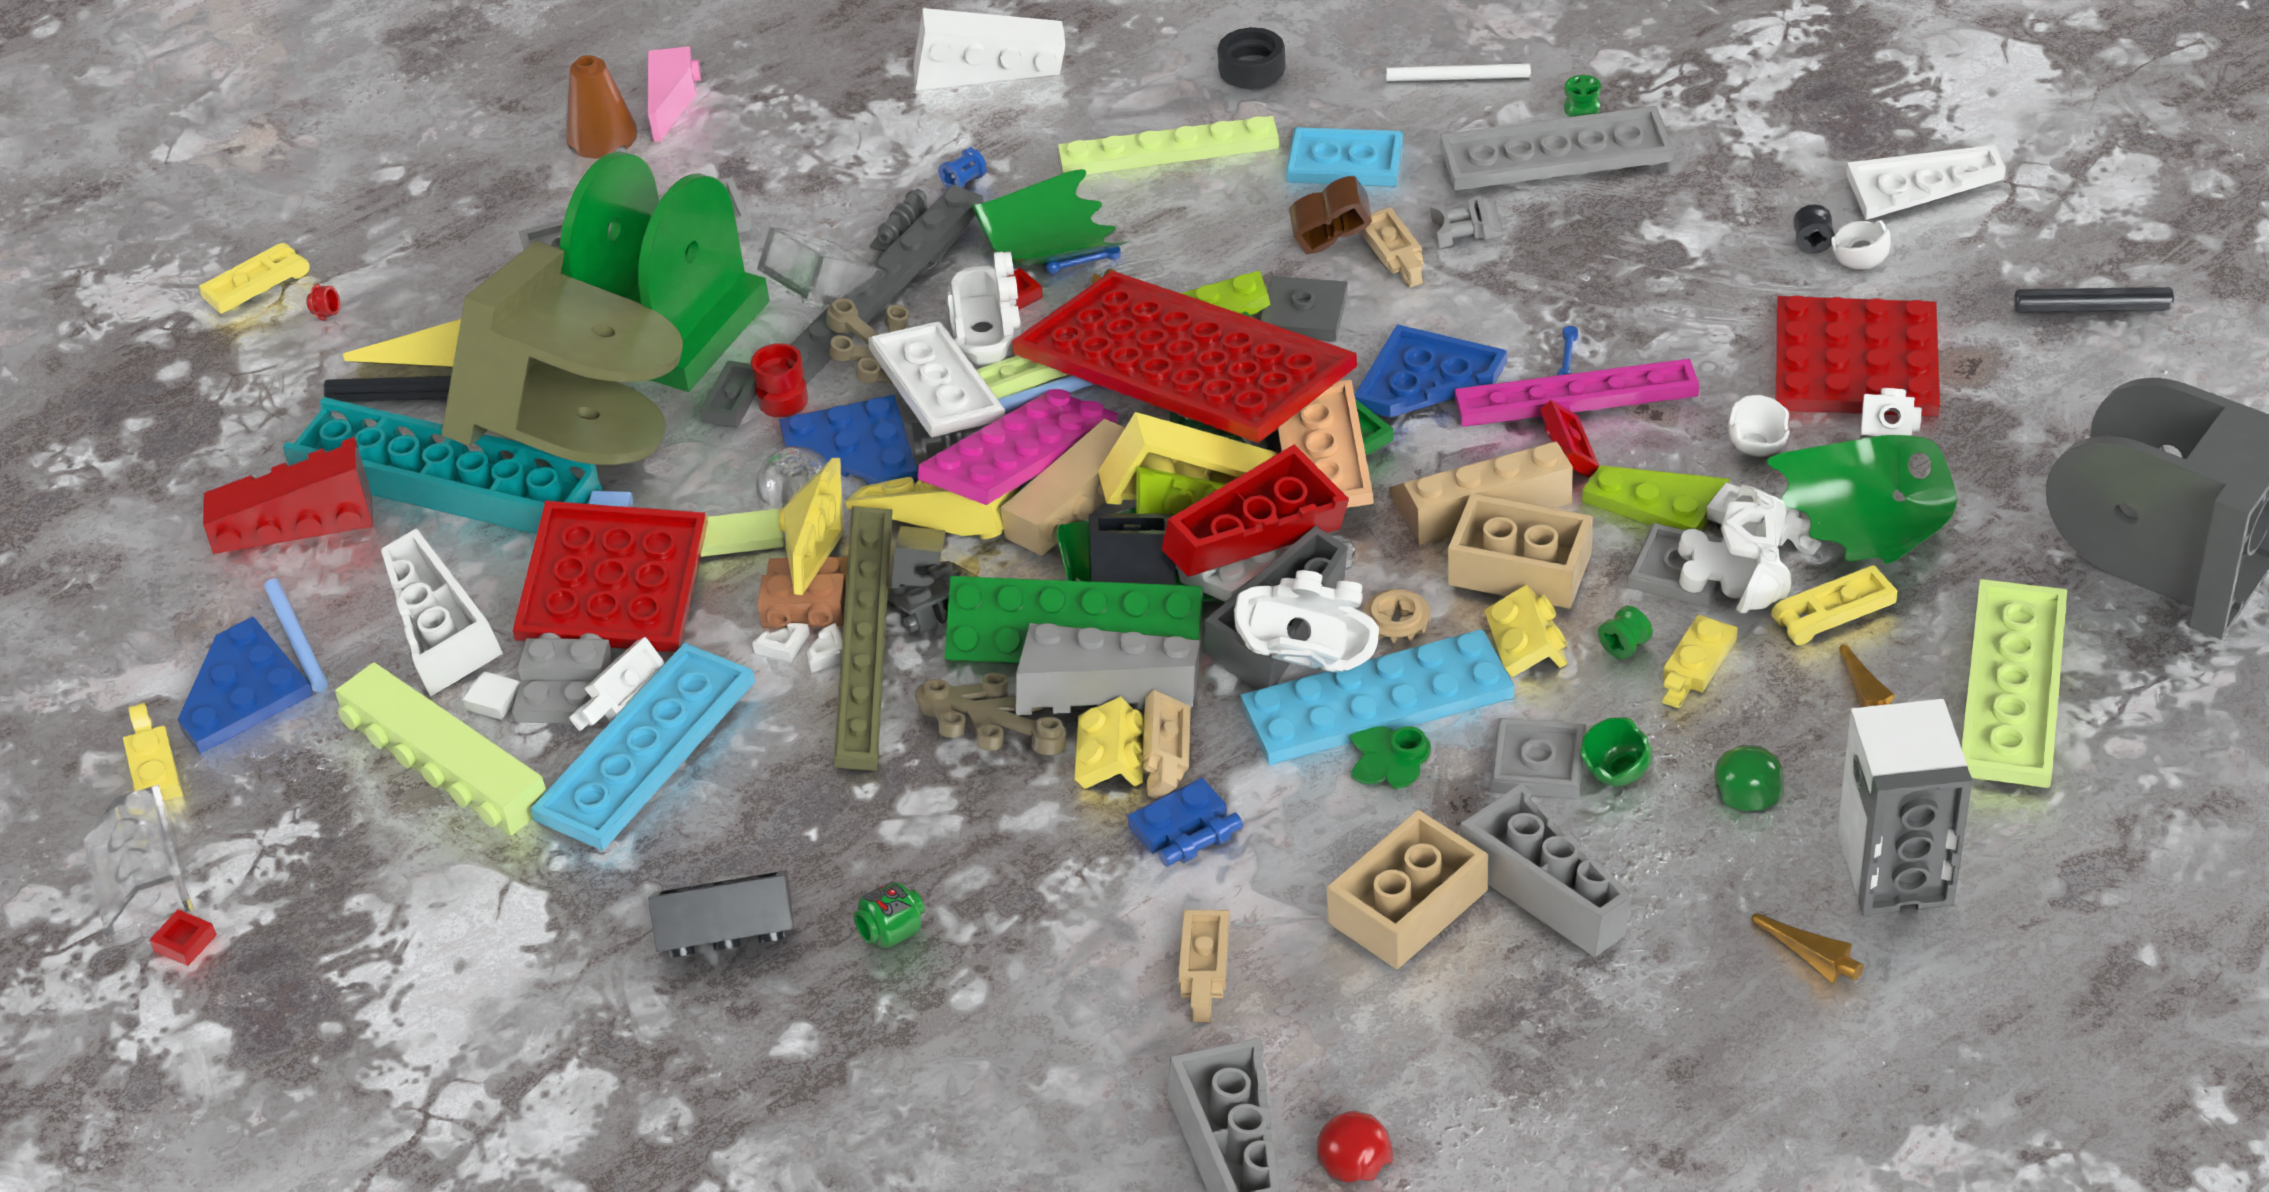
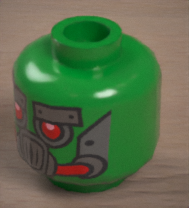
M893 881L864 894L859 899L857 911L854 912V922L860 936L867 944L871 945L874 943L877 947L888 949L913 937L920 931L921 915L924 914L925 908L920 895L914 889L908 890L901 883Z

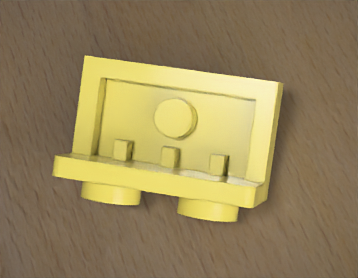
M1526 584L1484 609L1502 664L1512 678L1547 657H1550L1559 668L1568 664L1563 648L1567 646V642L1560 629L1553 623L1552 619L1557 617V614L1545 595L1538 597Z
M1121 696L1096 708H1091L1078 716L1074 779L1084 789L1120 773L1134 787L1143 783L1144 717L1140 711L1133 709Z

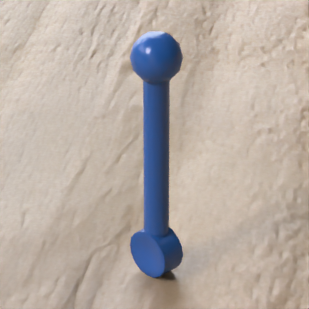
M1118 246L1059 262L1052 261L1046 263L1045 268L1048 273L1056 274L1062 268L1104 258L1116 260L1121 256V249Z
M1567 326L1563 329V339L1566 341L1562 368L1558 370L1557 376L1572 374L1569 367L1573 341L1578 339V329L1574 326Z

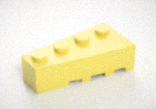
M1135 412L1098 470L1106 503L1121 505L1123 499L1136 500L1137 466L1228 484L1277 455V453Z

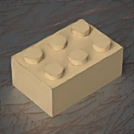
M1471 493L1448 547V585L1508 596L1527 584L1538 597L1545 595L1553 606L1571 609L1592 553L1593 516Z
M1418 809L1327 886L1328 923L1398 970L1488 891V854Z

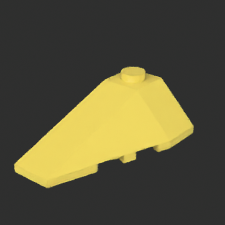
M461 319L342 353L344 361L453 368Z
M840 458L829 460L780 510L779 528L781 532H785V544L794 594L803 595L843 535Z
M905 477L862 486L845 501L847 509H852V506L892 509L893 520L936 530H945V532L960 536L979 535L981 539H989L1003 533L1004 527L1000 507L1019 492V486L988 505H984L921 480L914 483L912 477Z

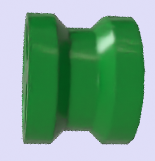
M1576 75L1565 82L1564 92L1567 98L1564 102V111L1569 117L1598 114L1600 112L1601 103L1598 97L1601 93V83L1598 79L1590 75Z
M1629 605L1621 607L1615 613L1614 619L1606 620L1598 628V637L1604 649L1610 655L1622 660L1629 658L1636 651V645L1641 646L1647 643L1653 634L1651 623L1639 609Z

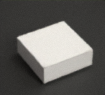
M484 671L463 698L465 710L502 720L515 702L520 681Z

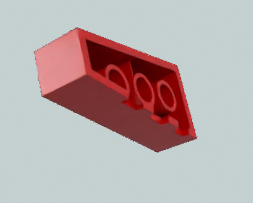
M355 437L341 441L342 447L329 452H325L322 448L309 453L307 460L288 466L285 462L271 467L269 474L259 478L250 475L205 492L203 498V526L213 554L373 527L372 493Z
M1293 444L1169 518L1161 550L1187 577H1191L1292 545L1315 525L1326 533L1339 530L1349 498Z

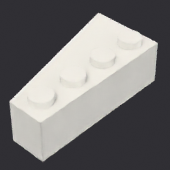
M923 8L913 63L915 91L1060 75L1066 46L1062 21Z
M417 528L381 548L388 576L397 599V607L404 623L406 638L411 647L413 662L430 697L503 654L487 619Z

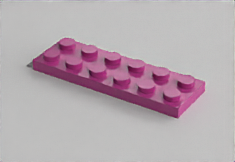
M1051 389L919 464L918 479L988 505L1043 472L1102 420L1107 419L1117 424L1118 413L1104 408L1099 402L1084 401L1070 396L1068 391Z

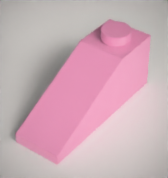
M690 46L648 51V116L653 142L663 139L696 95L695 81H701V69L699 59L692 60Z

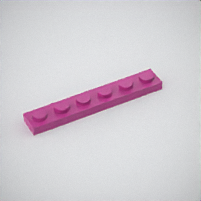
M1682 359L1455 389V404L1461 425L1465 427L1542 417L1540 409L1550 400L1571 412H1581L1699 396V382L1691 360Z

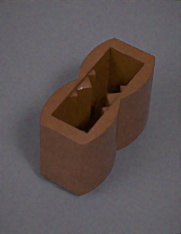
M1347 176L1335 180L1322 192L1308 194L1298 199L1289 208L1293 237L1306 254L1323 251L1332 246L1338 238L1355 235L1367 228L1372 222L1367 192L1356 176Z

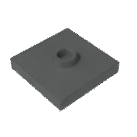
M1272 276L1268 289L1271 305L1263 309L1261 321L1317 340L1336 341L1348 293L1347 281Z

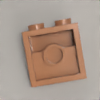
M828 557L803 595L794 594L788 558H769L767 573L762 575L757 603L762 628L787 627L789 623L808 624V627H827L834 623L837 626H843L848 557Z

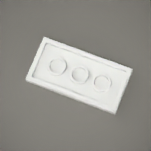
M940 321L869 337L868 349L931 438L990 424L1005 415L1004 407Z

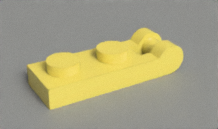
M280 243L199 286L200 293L205 301L220 314H223L228 310L238 307L239 304L252 297L268 291L271 287L290 277L295 279L304 277L309 271V263L304 257L296 254L295 250L288 244Z
M1875 565L1779 601L1773 607L1771 616L1778 625L1787 627V635L1796 645L1800 646L1808 643L1815 634L1895 604L1898 590ZM1805 613L1808 614V615H1806V616H1804V617H1800V615H1802V614H1805Z

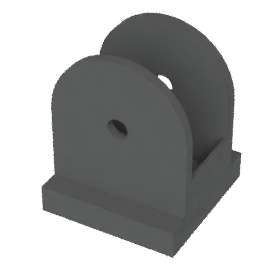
M2142 378L2120 385L2104 399L2096 410L2091 424V438L2081 440L2067 448L2057 459L2048 474L2046 501L2056 528L2079 555L2097 568L2115 577L2193 607L2189 627L2222 640L2269 574V414L2189 384L2165 378ZM2163 445L2175 447L2179 450L2182 457L2166 452ZM2119 504L2131 506L2137 512L2138 517L2126 515L2121 510Z

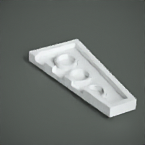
M1988 145L1847 162L1846 175L1864 218L1868 220L2003 180L2006 167L1996 146Z

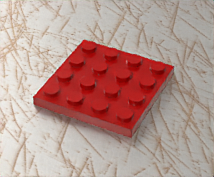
M1799 295L1777 296L1775 400L1788 411L1862 414L1864 394L1881 395V388L1906 390V397H1915L1914 407L1922 408L1921 416L1939 417L1940 385L1936 301L1803 297ZM1890 411V412H1886L1884 415H1897V414Z
M545 501L512 630L515 641H526V638L538 639L544 633L556 634L561 639H580L582 635L591 633L598 635L603 640H609L610 648L628 649L637 640L646 637L656 651L675 653L681 647L708 524L706 512Z

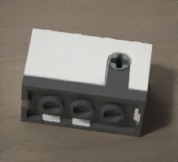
M1944 698L1851 708L1837 834L1863 916L1899 912L1901 905L1916 904L1917 910L1954 906L1973 780Z

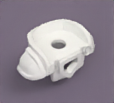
M1011 252L993 253L995 269L990 266H977L957 272L948 286V297L946 300L949 308L952 336L975 369L1017 356L1013 354L1012 340L1023 333L1018 306H1015L1016 299H1018L1015 276L1007 277L1014 275ZM979 322H988L993 325L986 332L972 330V326Z
M1742 485L1736 500L1728 503L1721 527L1724 536L1721 543L1708 541L1707 536L1697 529H1687L1684 531L1679 542L1678 552L1682 558L1689 561L1684 563L1680 574L1679 583L1681 587L1688 592L1697 593L1703 590L1708 580L1720 581L1721 590L1726 596L1735 599L1741 598L1736 608L1740 613H1747L1748 610L1765 609L1770 604H1777L1779 601L1786 599L1790 591L1791 575L1788 567L1780 561L1779 549H1777L1786 520V506L1784 502L1753 486Z
M1307 570L1297 571L1295 579L1282 578L1277 586H1257L1240 592L1234 608L1235 628L1241 635L1246 647L1252 650V652L1266 656L1272 654L1271 658L1314 669L1320 667L1322 670L1335 673L1337 671L1350 670L1369 660L1378 644L1379 627L1371 617L1353 608L1361 606L1363 587L1361 584L1351 581H1337L1336 589L1323 587L1321 584L1322 575ZM1299 618L1307 624L1309 635L1305 641L1289 637L1287 625L1291 619Z

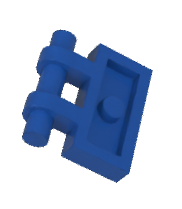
M1203 778L1127 815L1129 828L1152 854L1159 851L1160 860L1165 867L1178 861L1186 863L1196 858L1199 850L1213 843L1219 846L1229 841L1232 833L1243 828L1240 816L1236 812L1227 816L1226 803Z

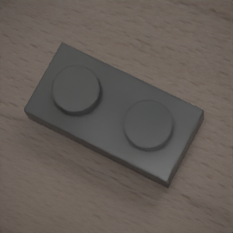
M729 360L726 362L699 410L701 422L738 428L756 396V384L751 364Z

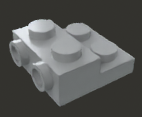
M553 633L541 634L538 639L526 638L518 665L521 681L512 709L515 722L572 723L569 717L592 699L584 688L614 662L609 640H603L598 635L591 633L582 635L580 639H561Z

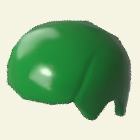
M1626 717L1607 718L1594 724L1583 736L1580 749L1582 758L1592 776L1606 786H1627L1639 780L1651 766L1652 747L1647 735L1636 726L1632 719Z
M1741 745L1726 751L1717 760L1714 769L1715 785L1721 791L1724 804L1743 811L1763 810L1777 804L1784 792L1782 766L1774 754L1762 746Z

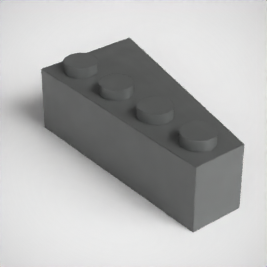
M1315 525L1205 619L1203 652L1256 690L1276 685L1290 662L1271 658L1272 654L1266 656L1254 653L1246 647L1241 635L1235 628L1234 608L1238 594L1252 587L1277 586L1282 578L1295 579L1296 572L1299 570L1313 571L1321 574L1322 586L1336 589L1337 581H1344L1348 547ZM1293 618L1287 625V633L1291 639L1306 640L1309 635V629L1302 619Z

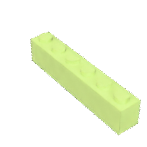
M375 662L335 690L340 706L338 715L349 729H358L368 737L378 749L384 747L394 754L402 766L405 768L412 767L421 773L432 787L437 788L440 786L450 793L458 805L464 808L468 806L473 809L488 826L492 828L497 826L512 836L533 820L530 808L546 792L543 777Z

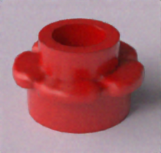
M315 284L311 289V293L307 295L308 310L311 314L316 315L319 320L325 321L327 316L338 314L340 298L333 286Z

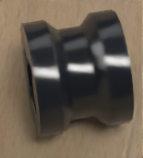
M1817 204L1807 205L1799 209L1793 218L1796 243L1799 248L1808 253H1820L1827 250L1832 245L1831 238L1835 236L1829 210Z

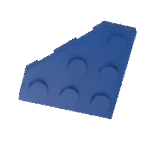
M1397 324L1354 396L1374 414L1391 418L1454 399L1455 389L1495 384L1507 363V350Z
M894 395L779 419L787 455L800 461L804 457L818 461L820 468L832 458H840L841 476L847 478L850 474L866 479V485L905 477H912L914 483L919 481L917 467Z
M252 616L215 636L177 720L181 731L199 754H202L313 696V692L306 678Z

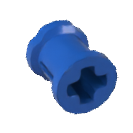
M968 147L954 161H946L940 164L938 168L939 177L947 189L952 185L964 188L965 183L973 178L979 179L986 175V162L979 151Z

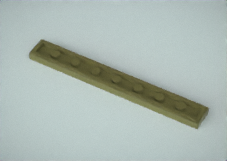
M852 506L833 768L877 771L892 509Z

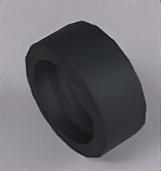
M1242 28L1228 33L1219 42L1217 48L1218 69L1221 78L1228 84L1239 88L1254 89L1275 83L1283 76L1286 68L1285 45L1282 38L1275 32L1265 28ZM1248 55H1261L1265 57L1253 61L1238 59Z

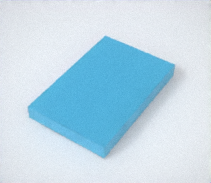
M1294 128L1286 170L1287 182L1330 184L1343 177L1356 176L1361 185L1397 187L1403 148V131Z

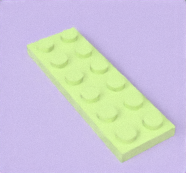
M1980 579L1961 749L1972 778L2050 788L2068 589Z

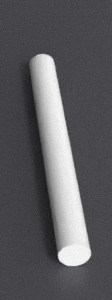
M1530 64L1386 67L1387 82L1530 78Z

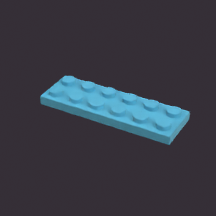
M1480 629L1369 659L1361 665L1350 670H1343V672L1325 671L1240 694L1242 710L1268 765H1273L1352 743L1350 735L1371 727L1384 726L1396 731L1401 727L1418 725L1514 698V684L1484 630Z
M684 643L530 808L533 821L603 851L755 683L753 670Z

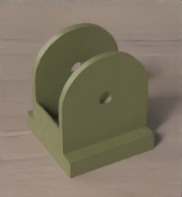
M536 240L465 296L441 435L471 446L490 430L549 454L588 464H626L649 457L660 448L666 429L665 418L660 409L650 399L618 382L651 380L672 371L680 361L683 347L679 331L664 316L642 306L640 303L561 274L565 251Z

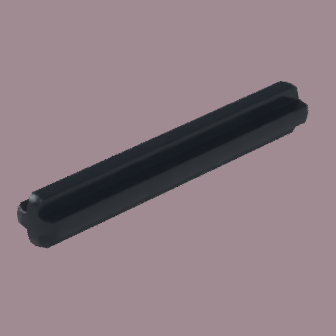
M2170 287L2018 289L2014 294V308L2019 313L2171 310L2174 302L2173 290Z
M451 376L327 379L324 381L323 394L326 398L343 402L448 399Z

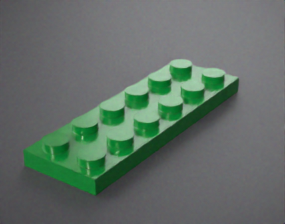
M950 576L945 660L947 662L1019 665L1030 623H1051L1062 627L1096 628L1101 631L1121 633L1138 632L1143 635L1160 637L1178 636L1200 641L1203 587Z

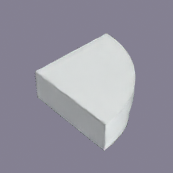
M789 623L787 624L788 628L780 629L770 634L768 630L763 632L752 642L754 653L792 663L810 636L808 624Z
M836 623L822 629L818 633L819 637L808 648L807 656L811 673L841 663L842 635Z

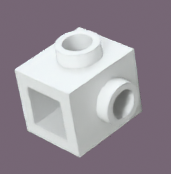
M1881 388V395L1864 394L1860 437L1869 438L1881 435L1912 436V432H1920L1922 408L1914 407L1915 397H1906V390ZM1890 411L1896 413L1898 422L1896 424L1887 423L1884 419V414Z

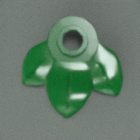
M1384 726L1357 731L1350 735V741L1364 755L1353 767L1351 778L1368 785L1379 784L1387 780L1388 784L1395 790L1413 784L1420 776V765L1427 761L1431 753L1430 741L1422 730L1412 726L1401 727L1396 731Z

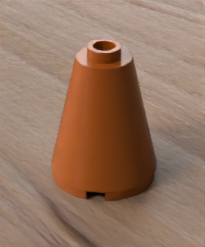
M592 55L578 58L570 66L566 123L567 145L570 149L571 147L576 149L577 155L592 159H598L615 152V149L623 145L628 149L637 138V126L605 62Z

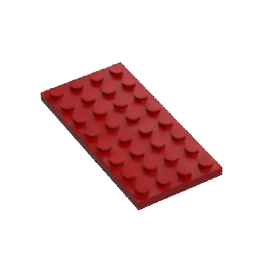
M1113 270L1012 340L1013 354L1257 443L1357 367V355L1355 352Z

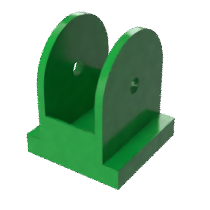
M612 152L601 157L586 171L579 181L568 204L562 225L560 249L565 251L561 268L562 274L640 303L642 306L654 310L668 319L677 328L682 337L683 347L680 361L672 371L650 381L690 392L770 302L766 278L747 273L744 270L734 209L726 187L714 177L699 173L690 174L673 184L659 201L655 179L647 163L640 157L625 152ZM610 223H611V229H610V232H609V234H608V228H609V225H610Z

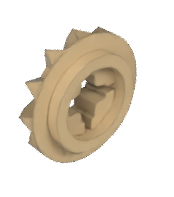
M1391 589L1382 591L1372 596L1363 608V613L1371 617L1379 627L1378 640L1390 637L1393 644L1398 638L1412 641L1415 634H1425L1427 623L1430 622V607L1426 600L1408 590ZM1396 610H1400V615L1402 616L1400 621L1393 622V615H1396Z

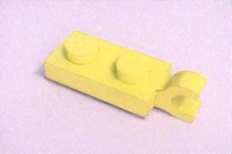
M1702 615L1696 616L1663 668L1664 687L1668 688V692L1663 698V704L1679 709L1691 689L1701 693L1705 691L1736 642L1738 627Z
M145 703L128 707L135 734L123 737V742L140 808L183 796L170 738L165 725L154 728Z

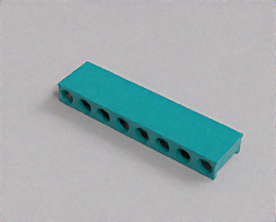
M323 397L320 401L321 411L294 443L286 442L283 446L288 466L307 460L309 453L322 448L325 452H329L342 447L341 441L355 437L372 495L533 534L538 532L545 501L589 504L592 491L603 490L595 464L564 459L521 442L486 434L474 442L484 453L481 451H470L467 445L444 437L445 441L443 443H436L432 435L442 436L443 424ZM331 411L340 412L348 421L335 419ZM364 419L374 420L377 424L375 427H368ZM398 427L408 428L416 437L402 435ZM500 451H509L515 456L512 459H505ZM535 459H544L553 468L539 467ZM570 467H578L586 473L579 479L571 472Z

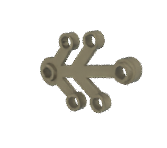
M839 298L829 305L826 325L830 330L836 333L853 332L868 345L869 337L880 335L858 317V310L851 300ZM891 305L887 308L885 324L888 327V333L907 327L909 311L906 307ZM838 335L832 338L829 349L830 356L837 361L857 360L856 377L859 381L867 384L875 382L893 384L868 347L854 345L853 340L847 336Z
M988 673L983 676L982 683L951 686L944 680L931 679L918 686L915 690V701L919 704V710L925 715L937 717L939 733L945 737L956 738L965 733V716L962 714L965 713L977 735V746L983 750L994 751L1002 747L1003 729L1000 726L1031 736V747L1039 754L1056 755L1063 752L1066 747V729L1062 726L1063 724L1059 719L1043 717L1036 722L1010 713L1011 711H1016V696L1005 697L1008 692V678L1004 674ZM981 697L992 698V699L977 700V701L971 700V699H974V698H981ZM1044 707L1032 708V711H1039Z

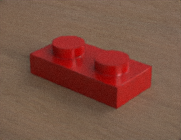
M1550 400L1540 409L1546 424L1544 430L1547 436L1553 442L1557 441L1573 466V470L1590 478L1600 465L1578 415Z

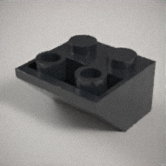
M1089 514L1088 564L1090 582L1176 585L1175 563L1161 550L1167 522L1172 517V514Z

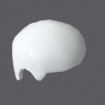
M1878 220L1875 223L1869 221L1849 222L1839 228L1835 236L1831 238L1834 256L1840 264L1854 271L1874 268L1880 265L1889 254L1891 247L1890 230L1886 229L1882 220Z
M1763 395L1744 396L1734 404L1728 421L1727 429L1731 443L1735 445L1736 449L1746 455L1758 458L1774 456L1786 445L1790 430H1788L1789 412L1775 399Z

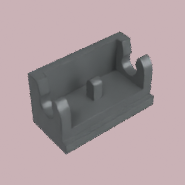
M900 526L894 550L891 588L900 589L901 585L924 587L934 582V577L919 576L915 572L914 567H928L940 563L942 547L945 541V530Z

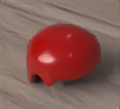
M1356 1110L1348 1111L1334 1116L1320 1131L1317 1139L1318 1161L1331 1178L1347 1183L1357 1182L1358 1180L1373 1181L1385 1164L1391 1165L1393 1162L1392 1141L1387 1129L1373 1115Z

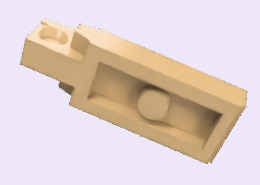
M1392 207L1371 213V224L1360 232L1387 270L1389 269L1392 274L1400 272L1402 280L1409 288L1423 284L1424 280L1422 279L1421 269H1423L1424 258L1421 245Z
M1153 689L1145 697L1142 762H1144L1143 769L1150 772L1147 780L1148 796L1158 800L1168 795L1172 790H1175L1179 782L1182 781L1183 774L1189 769L1191 706Z
M1183 910L1179 989L1181 990V998H1191L1192 1022L1211 1023L1212 998H1223L1224 990H1226L1230 910Z

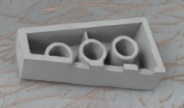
M1030 623L1016 673V715H1031L1032 708L1052 707L1053 714L1070 713L1071 706L1095 705L1098 707L1120 696L1127 703H1133L1137 710H1145V697L1153 689L1193 707L1198 685L1200 641L1178 636L1160 637L1143 635L1138 632L1121 633L1101 631L1096 628L1062 627L1051 623Z
M1520 783L1462 822L1460 836L1488 854L1489 886L1595 958L1625 937L1632 895L1597 859L1589 860L1581 851L1580 841L1572 833L1565 835L1554 823L1555 816L1545 805L1538 807L1531 800V791L1523 783Z
M1261 1038L1170 1056L1167 1097L1208 1192H1280L1275 1146L1272 1142L1271 1113L1266 1094L1267 1081L1265 1069H1263Z

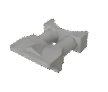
M1479 195L1468 200L1467 206L1446 209L1444 202L1430 205L1432 221L1442 225L1436 232L1438 248L1453 246L1452 238L1474 234L1475 238L1485 240L1504 236L1496 203H1488Z

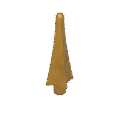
M1840 645L1839 651L1851 676L1860 707L1891 704L1895 694L1885 687L1861 663L1848 645Z
M1759 913L1752 915L1751 920L1753 923L1792 949L1832 984H1835L1841 974L1854 981L1858 980L1862 975L1864 965L1850 958L1852 943L1801 930Z

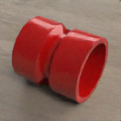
M774 343L757 350L752 356L751 367L760 410L772 417H788L802 411L807 405L809 397L806 381L803 378L804 368L800 351L794 346L785 343Z

